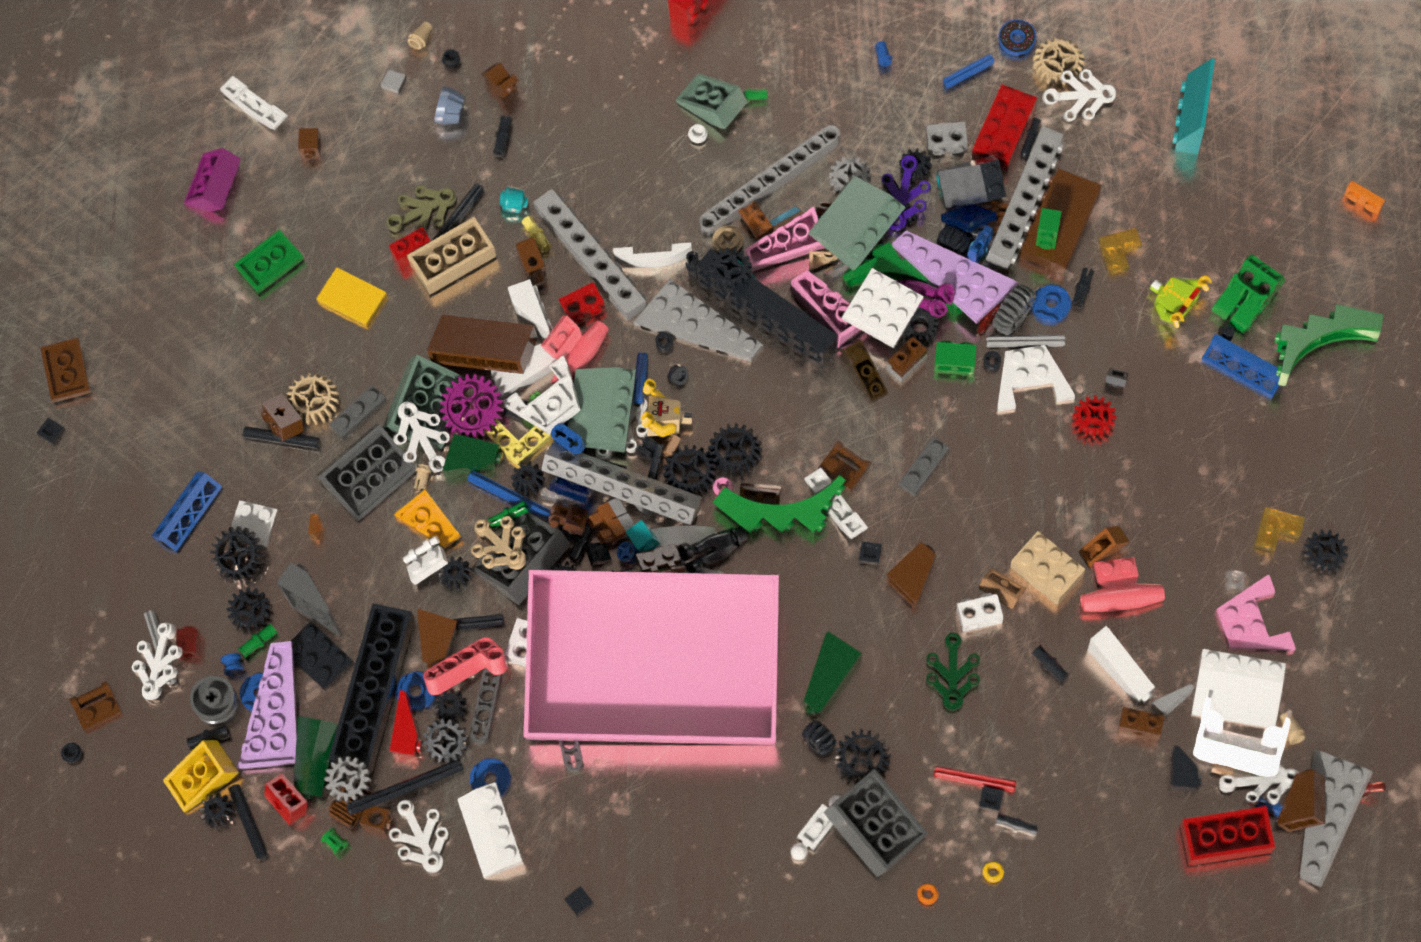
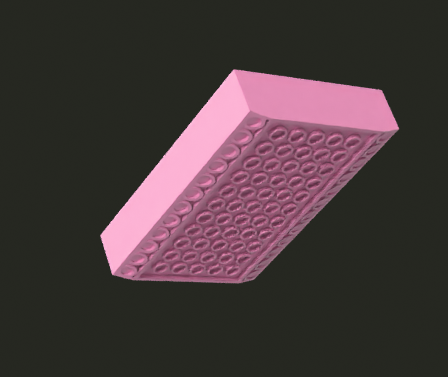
M529 570L524 738L527 740L775 745L779 575Z

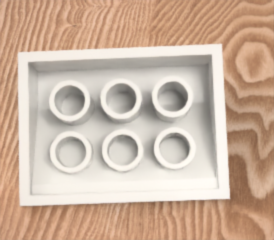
M1203 649L1199 659L1191 715L1275 729L1286 663Z

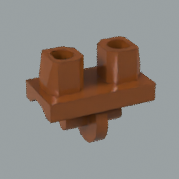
M755 201L747 207L738 210L756 239H761L773 230V226Z

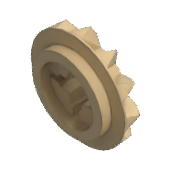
M734 226L720 227L713 235L712 242L716 251L721 249L723 252H726V247L733 251L736 247L738 252L743 247V234ZM724 237L727 238V239L733 238V239L731 240V241H732V245L729 244V243L724 244V243H725Z

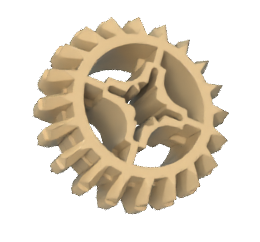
M1054 37L1053 42L1047 39L1045 44H1040L1033 57V68L1036 70V76H1040L1041 82L1047 80V85L1052 82L1055 88L1058 84L1064 87L1065 83L1061 81L1060 76L1064 69L1074 65L1068 71H1071L1073 77L1078 80L1080 72L1085 67V56L1082 54V48L1077 49V43L1071 44V39L1067 42L1064 41L1063 37L1060 41H1057L1056 37ZM1051 53H1054L1053 56L1048 57V59H1045L1046 56H1048ZM1067 73L1064 74V78L1066 80L1070 79V76Z
M317 372L314 377H312L311 373L307 374V378L300 375L301 380L299 382L294 380L295 386H289L291 392L286 393L288 401L302 418V423L306 420V424L310 425L314 421V424L317 425L320 419L325 423V417L332 418L331 411L336 412L335 406L339 405L337 398L340 395L337 392V386L333 385L331 379L327 380L325 375L320 377ZM318 387L326 390L328 392V396L320 394ZM298 401L306 404L307 411L298 406Z

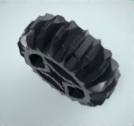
M735 423L733 428H731L730 424H727L726 430L720 427V433L714 432L715 438L710 439L711 445L708 446V451L711 452L709 458H714L712 464L718 465V471L724 469L725 475L729 471H732V476H735L738 471L740 475H744L743 470L750 473V466L756 467V461L761 459L759 454L762 453V448H760L762 444L761 440H757L758 434H753L752 428L746 431L745 424L741 428L738 427V423ZM746 442H748L752 448L749 455L746 454V450L743 449L745 447ZM721 444L727 450L724 458L719 453Z
M685 445V450H681L678 447V453L672 452V458H666L667 464L663 466V469L666 471L663 473L664 478H666L665 482L668 485L695 495L699 492L702 496L703 489L709 491V485H714L715 481L713 478L717 477L715 472L717 465L712 464L714 458H709L710 452L704 453V448L702 447L696 450V445H693L692 449ZM691 459L688 462H683V460ZM699 461L705 465L707 469L706 474L698 469ZM675 469L683 474L681 482L674 476ZM692 481H698L697 483L689 484Z
M237 526L236 529L229 527L228 532L225 530L221 531L223 538L216 536L215 538L218 543H212V546L216 547V549L210 551V554L215 555L211 562H217L214 569H220L219 575L226 574V579H231L233 576L234 581H238L239 577L242 580H246L247 575L249 577L254 576L252 570L259 571V567L256 564H263V561L259 560V556H265V553H260L259 551L264 548V545H258L261 538L254 539L256 533H249V528H244L242 531L241 526ZM237 537L245 539L250 547L243 548L241 543L238 542ZM229 542L230 548L224 553V548ZM236 550L245 551L241 552V554L238 555L239 557L230 556L234 555V552H237ZM251 554L249 563L244 567L247 555ZM225 560H232L238 570L231 569Z
M860 729L859 735L852 731V738L847 734L844 735L846 742L840 740V747L835 749V752L839 754L834 756L835 761H838L836 768H843L840 771V775L847 774V781H850L853 777L855 785L858 783V780H862L874 769L879 775L880 773L886 774L887 770L884 767L890 766V762L887 760L891 758V754L886 753L889 751V746H883L885 739L877 741L879 739L878 733L872 737L871 730H868L867 735H864L863 729ZM857 743H868L870 746L863 748ZM851 748L855 756L847 764L845 755L848 749ZM875 751H878L880 760L877 766L874 767L870 758L874 755ZM859 754L862 756L866 755V760L863 758L859 760ZM864 767L867 772H859L854 769Z

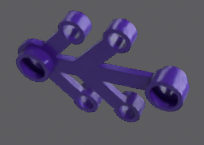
M911 155L905 156L901 161L904 175L900 191L896 187L894 177L891 174L886 173L881 178L882 183L888 187L893 197L904 207L905 204L920 194L928 193L931 190L929 182L921 181L919 186L908 192L912 173L918 167L917 159ZM913 161V167L909 168L908 162ZM887 176H890L891 178L889 183H885V178ZM923 184L928 185L926 190H922ZM917 200L913 207L904 212L902 211L897 217L900 218V223L895 225L893 222L890 228L894 231L902 230L906 226L907 219L917 212H924L927 204L923 200ZM919 203H923L922 209L917 208Z

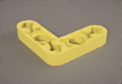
M497 419L495 420L498 424V427L495 426L498 432L497 436L494 431L491 433L485 430L486 436L493 443L499 444L501 451L515 464L526 462L552 438L551 434L549 435L534 426L518 441ZM502 437H509L511 439L510 443L505 446L499 442ZM531 437H536L539 440L534 446L527 443ZM516 451H517L518 453L521 452V453H522V457H519V456H516V457H515V452H516Z

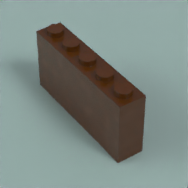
M1058 168L1056 174H1052L1049 179L1048 185H1050L1048 191H1044L1041 198L1043 203L1041 207L1037 208L1034 215L1036 219L1033 224L1031 223L1026 233L1028 237L1023 241L1019 250L1021 251V259L1064 275L1098 200L1102 185ZM1042 208L1062 211L1055 249L1046 250L1036 246Z
M442 315L427 352L430 361L436 364L524 374L538 337L534 325Z

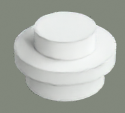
M700 124L693 125L688 132L689 139L694 143L704 142L708 136L707 129Z

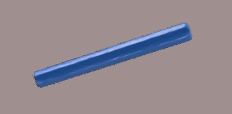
M475 471L469 474L467 479L469 482L514 505L524 500L528 505L526 508L529 507V513L549 522L550 509Z

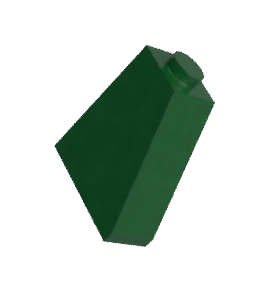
M453 434L442 471L445 477L450 478L468 475L472 471L479 473L496 470L498 463L501 464L503 452L499 444Z

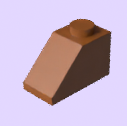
M1119 525L1107 527L1082 547L1079 552L1088 566L1092 567L1094 562L1103 561L1116 554L1130 541Z

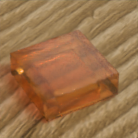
M311 514L308 534L311 539L318 540L321 520L317 514Z

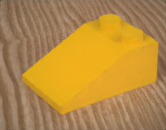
M203 740L163 781L183 812H187L201 803L202 800L208 798V794L212 795L227 785L239 772L218 741Z

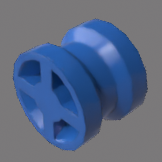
M630 542L621 543L616 552L619 560L628 564L637 563L636 554L641 553Z
M230 653L221 657V663L225 667L223 669L224 675L232 676L244 671V667L240 663V653Z

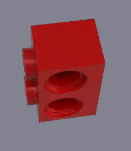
M594 282L558 299L564 315H567L575 324H580L585 318L591 315L596 316L605 309L604 300ZM589 299L596 300L594 303H587ZM571 308H578L576 312L569 311Z

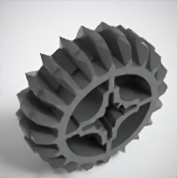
M1023 284L1016 286L1005 298L995 314L993 326L996 330L1006 336L1012 334L1024 321L1034 305L1036 293Z

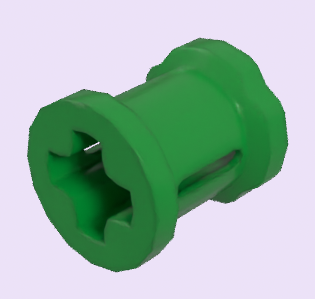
M334 827L329 829L321 838L323 843H327L333 849L335 855L340 854L349 843L347 839H343L336 833Z

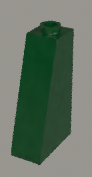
M829 631L825 634L803 700L804 710L813 717L815 715L820 718L862 659L860 651Z
M298 716L293 786L304 798L312 799L313 795L321 797L327 774L326 770L330 761L329 755L338 724Z

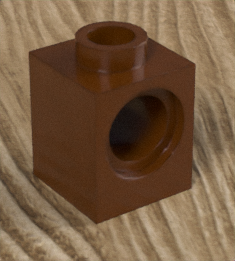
M299 128L298 150L301 158L313 159L320 157L321 134L318 128Z
M373 806L363 811L359 824L362 828L386 834L387 830L392 828L394 817H392L390 810ZM376 816H383V820L380 823H373V819Z

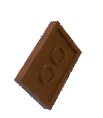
M79 338L40 347L50 398L53 403L91 393Z

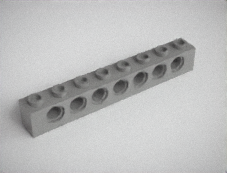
M1042 126L989 250L986 262L1005 270L1008 269L1010 264L1014 265L1018 256L1015 253L1016 248H1021L1025 239L1022 237L1023 231L1027 233L1031 225V221L1028 219L1030 215L1034 217L1038 208L1035 205L1036 200L1040 201L1045 190L1041 188L1043 184H1048L1051 174L1048 173L1049 169H1054L1058 158H1055L1056 153L1060 154L1064 143L1061 142L1064 134ZM1016 212H1020V213H1022L1024 216H1020V215H1018ZM1003 244L1009 245L1010 248L1005 247Z
M551 189L533 202L535 211L627 321L646 308L645 300L647 298L641 290L637 291L635 289L633 280L629 276L625 277L621 266L610 259L611 255L606 248L602 249L599 246L600 242L594 234H589L586 224L582 220L579 222L575 211L564 204L565 200L560 193L556 194ZM555 210H560V211H561V212L558 213V214H553V213H552V212L555 211ZM566 224H572L569 228L564 227ZM577 238H584L581 242L575 241ZM589 252H595L592 256L587 255ZM600 266H607L604 270L598 269ZM614 279L619 280L616 284L610 283ZM623 294H631L628 298L622 297Z
M554 442L544 456L542 471L685 524L691 525L699 512L702 497L584 453L572 454Z

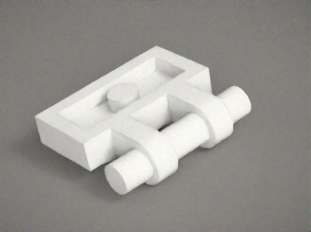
M437 536L426 539L421 546L411 549L403 557L406 564L413 561V563L407 566L411 582L415 585L448 564L444 549L439 545L435 547V545L440 543Z

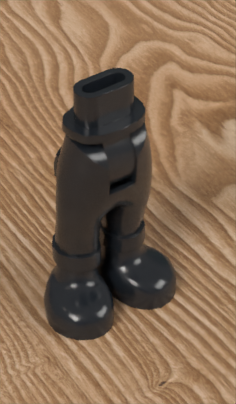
M739 526L735 529L730 528L715 532L701 541L692 544V546L684 542L679 545L678 551L681 560L687 561L711 548L712 551L685 564L688 573L702 574V567L705 568L712 563L726 558L748 539L744 529Z

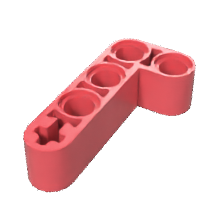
M485 637L427 669L423 674V678L429 694L439 695L484 668H487L494 675H500L507 671L508 665L502 648L491 638Z

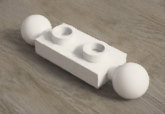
M835 794L831 796L829 806L838 800L841 795ZM824 804L819 807L798 834L797 838L802 842L793 845L791 848V855L794 859H804L807 856L808 847L815 850L833 827L831 821L823 813L828 808Z

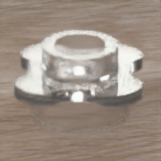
M1228 570L1225 573L1227 578L1225 588L1227 590H1244L1245 573L1243 571Z

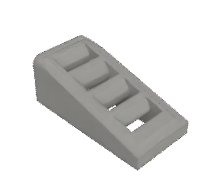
M1189 684L1154 700L1151 708L1157 714L1166 717L1192 694L1194 686Z

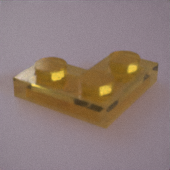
M1137 228L1099 237L1098 240L1110 275L1128 271L1129 264L1125 252L1142 248Z
M1265 507L1254 547L1275 552L1279 534L1299 539L1305 518Z

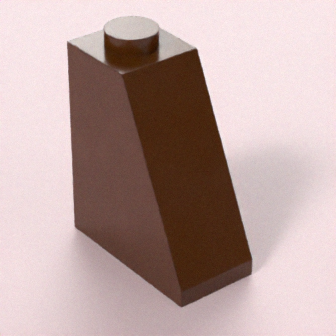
M920 542L887 573L886 580L915 608L920 602L935 563L936 555L934 549L930 545Z
M418 609L417 616L422 662L427 663V668H431L448 658L459 622Z
M1307 769L1304 772L1295 774L1277 820V825L1291 832L1326 824L1325 777L1314 769Z

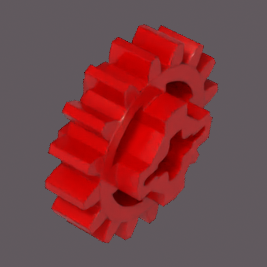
M1094 395L1093 400H1090L1087 396L1085 402L1080 400L1079 406H1075L1074 412L1076 413H1073L1072 419H1075L1073 425L1079 426L1078 433L1085 432L1084 437L1091 434L1092 439H1095L1096 435L1103 438L1104 432L1110 434V428H1114V421H1116L1117 416L1113 414L1116 409L1110 408V401L1104 403V397L1097 400V395ZM1082 412L1084 413L1083 415L1085 416L1084 421H1082V418H1081V413H1082ZM1105 414H1107V417H1108V421H1107V422L1105 421L1106 419L1104 418V415H1105Z

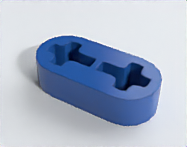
M558 424L552 428L551 437L570 453L580 454L585 449V441L567 426ZM558 433H564L566 437L563 438L560 435L558 436ZM571 440L574 441L575 443L578 442V446H577V447H576V446H573V445L570 443Z

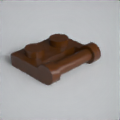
M838 440L818 469L822 468L833 481L840 475L846 480L844 483L845 489L851 492L870 468L872 462L868 459L864 460ZM838 453L859 465V470L857 471L836 457Z
M107 680L102 682L101 686L83 695L74 696L69 699L85 732L122 714ZM106 693V698L81 709V704Z

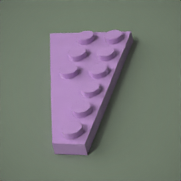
M905 231L892 243V247L937 288L946 282L952 284L955 291L953 303L976 324L1016 288L1019 283L909 231Z
M291 641L270 644L263 677L260 680L258 695L254 702L247 735L241 749V757L236 769L238 770L295 764L297 714L293 643Z

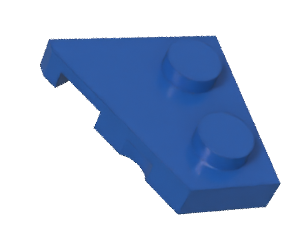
M986 225L982 231H979L975 242L968 251L967 258L969 260L979 263L993 237V228Z

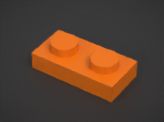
M1352 180L1345 191V195L1351 201L1358 202L1368 211L1377 214L1380 213L1386 201Z

